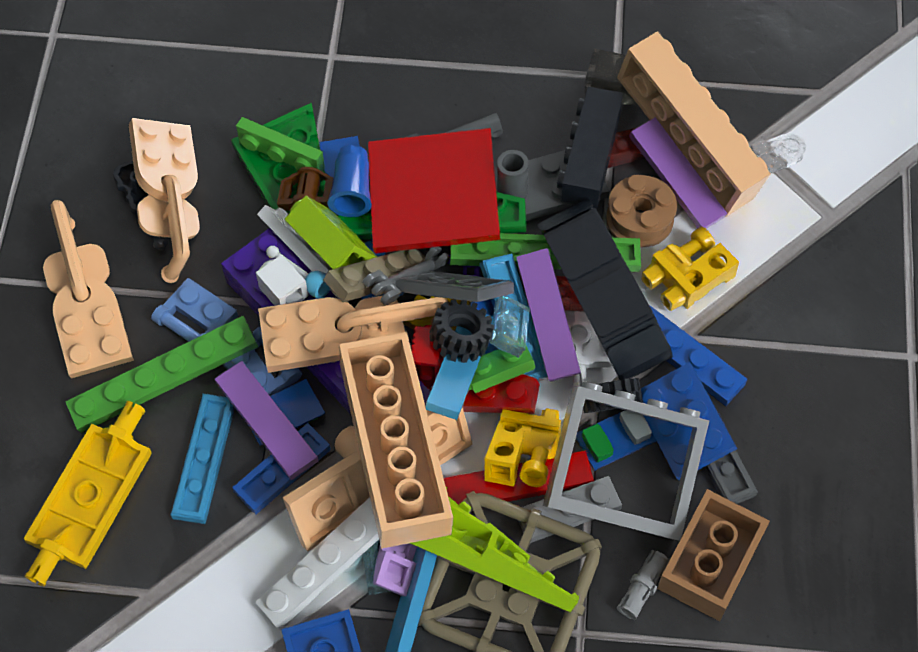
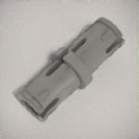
M651 550L639 572L631 577V585L617 606V610L627 618L636 620L649 596L655 594L657 590L656 584L670 561L664 554Z

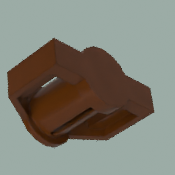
M314 167L298 169L296 173L281 181L277 201L278 207L285 211H290L297 201L308 196L329 208L327 202L332 189L333 177ZM325 180L323 197H318L320 183ZM298 183L296 195L291 198L292 187Z

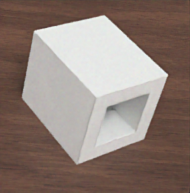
M282 254L274 260L266 261L256 272L259 288L275 306L301 302L308 297L306 280Z

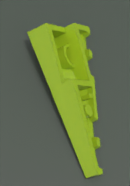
M448 496L453 514L451 535L410 543L570 613L578 603L579 596L576 593L570 594L553 583L555 576L549 571H546L544 574L537 571L528 563L531 556L491 523L486 524L469 514L471 507L466 502L458 505Z

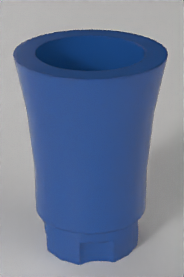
M347 145L340 148V153L335 161L333 184L327 204L332 212L340 216H362L368 213L372 207L369 192L368 153L362 147Z

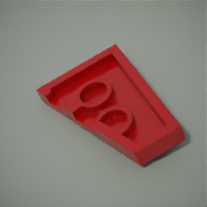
M521 374L477 393H474V390H468L462 408L464 412L502 413V410L505 409L535 414L540 384L536 378Z

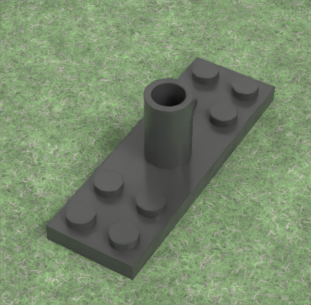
M518 150L505 151L498 157L497 169H495L496 192L524 198L526 202V221L564 211L575 205L562 202V189L557 188L560 170L566 171L567 164L563 163L565 150L528 160L527 156ZM605 181L600 200L609 198V189Z

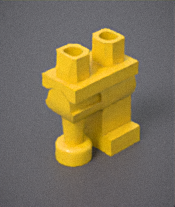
M700 226L691 233V241L680 247L670 244L662 251L659 250L654 253L651 264L642 272L641 280L651 290L661 283L667 287V290L661 293L660 299L669 311L682 305L688 309L710 290L722 282L727 283L736 276L739 261L721 243L715 246V240L706 228ZM698 251L705 253L695 261L691 259Z
M546 408L542 410L541 416L503 409L485 456V481L514 486L522 454L530 455L531 460L523 464L520 472L521 480L529 486H543L549 473L545 465L546 460L555 458L561 434L559 411Z

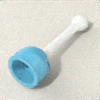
M276 246L267 248L266 254L269 258H277L281 255ZM287 259L298 273L305 278L307 292L310 295L320 299L329 293L331 288L323 281L326 273L321 271L307 273Z

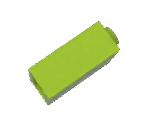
M308 196L297 201L285 218L287 223L332 269L377 257L334 212Z

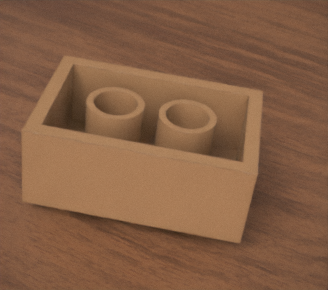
M707 489L666 566L657 589L720 621L770 521Z

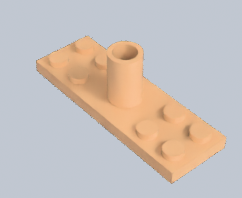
M463 408L457 420L426 410L440 465L473 445ZM349 426L342 430L335 441V449L344 459L283 497L300 544L307 552L323 541L370 497L354 426Z

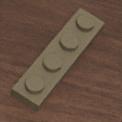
M418 249L402 250L329 270L323 281L342 302L373 294L371 290L375 284L367 288L362 283L367 275L380 269L387 277H391L425 261L426 257Z

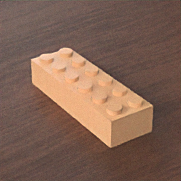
M658 31L630 47L617 76L618 80L650 120L656 117L727 212L725 217L752 201L771 173L768 171L764 160L757 157L749 147L745 136L738 133L732 126L726 112L717 107L711 99L709 91L698 83L690 67L679 59L671 43L663 39Z
M407 332L339 344L341 372L381 549L451 535L453 514Z

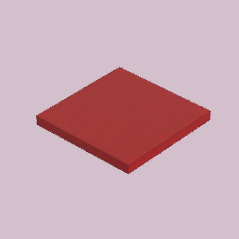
M491 128L368 142L374 253L501 240Z

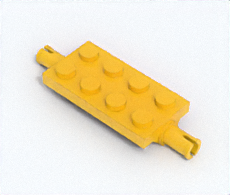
M126 401L125 407L114 425L111 424L108 428H101L94 424L90 425L24 537L27 544L40 549L35 561L25 574V577L36 584L38 581V585L45 587L49 576L59 560H65L87 569L152 454L150 448L133 440L132 436L142 415L145 414V409L142 406L135 404L132 407L133 402Z

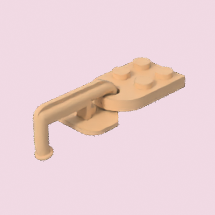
M132 118L129 123V133L135 177L140 187L149 194L137 206L139 226L149 235L171 238L173 257L169 265H166L161 270V277L167 283H174L178 280L179 274L190 256L188 239L194 238L200 229L197 210L185 200L193 191L198 179L191 127L189 125Z
M54 200L51 204V212L62 251L50 255L45 260L43 271L49 290L57 294L53 303V316L67 371L72 379L131 362L134 359L117 298L112 289L105 283L110 275V269L104 250L95 244L76 247L72 232L75 227V221L70 218L64 203L60 200Z
M382 296L363 299L354 308L348 302H342L341 299L327 297L258 308L267 371L270 373L339 361V344L404 333L403 321L435 316L437 309L441 308L443 303L446 302L449 305L448 300L442 297L398 303L396 300L385 306L380 301ZM434 317L431 319L430 325H432Z

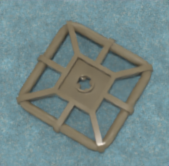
M474 491L467 493V498L462 502H466L471 507L469 514L473 511L475 517L488 524L481 507L527 523L519 547L531 556L528 563L540 573L544 574L546 571L551 573V571L586 556L572 594L576 593L579 596L578 603L571 613L563 610L565 613L550 649V652H565L577 618L582 616L585 610L583 603L600 559L602 545L599 539H594L593 536L585 531L541 515L542 511L535 508L531 511L489 494L475 493ZM536 527L582 545L550 560L527 552ZM437 555L418 626H422L423 629L432 635L474 652H512L490 643L501 618L523 627L533 652H544L531 623L539 602L558 609L561 608L512 587L509 589V592L503 590L501 582ZM449 565L474 575L465 596L431 610ZM468 606L491 614L481 639L436 620Z

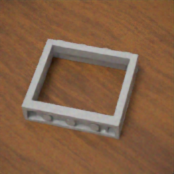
M583 382L582 387H572L543 506L680 541L710 420L699 418V411L681 407L680 413L668 410V403L648 399L647 404L634 401L636 395L616 390L615 395L603 393V386L594 383ZM585 400L692 428L670 524L561 496Z

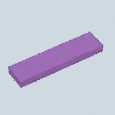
M656 117L630 133L629 137L661 180L671 188L676 200L697 228L702 226L707 229L727 215L725 209Z
M548 248L516 257L548 380L552 382L581 374Z
M243 361L215 378L218 387L290 480L318 462L317 455Z

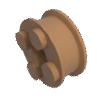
M632 175L620 181L612 189L609 196L606 220L609 230L616 238H640V247H651L664 241L671 233L677 211V200L671 188L663 181L646 175ZM637 210H642V211H645V212L639 213V212H637Z

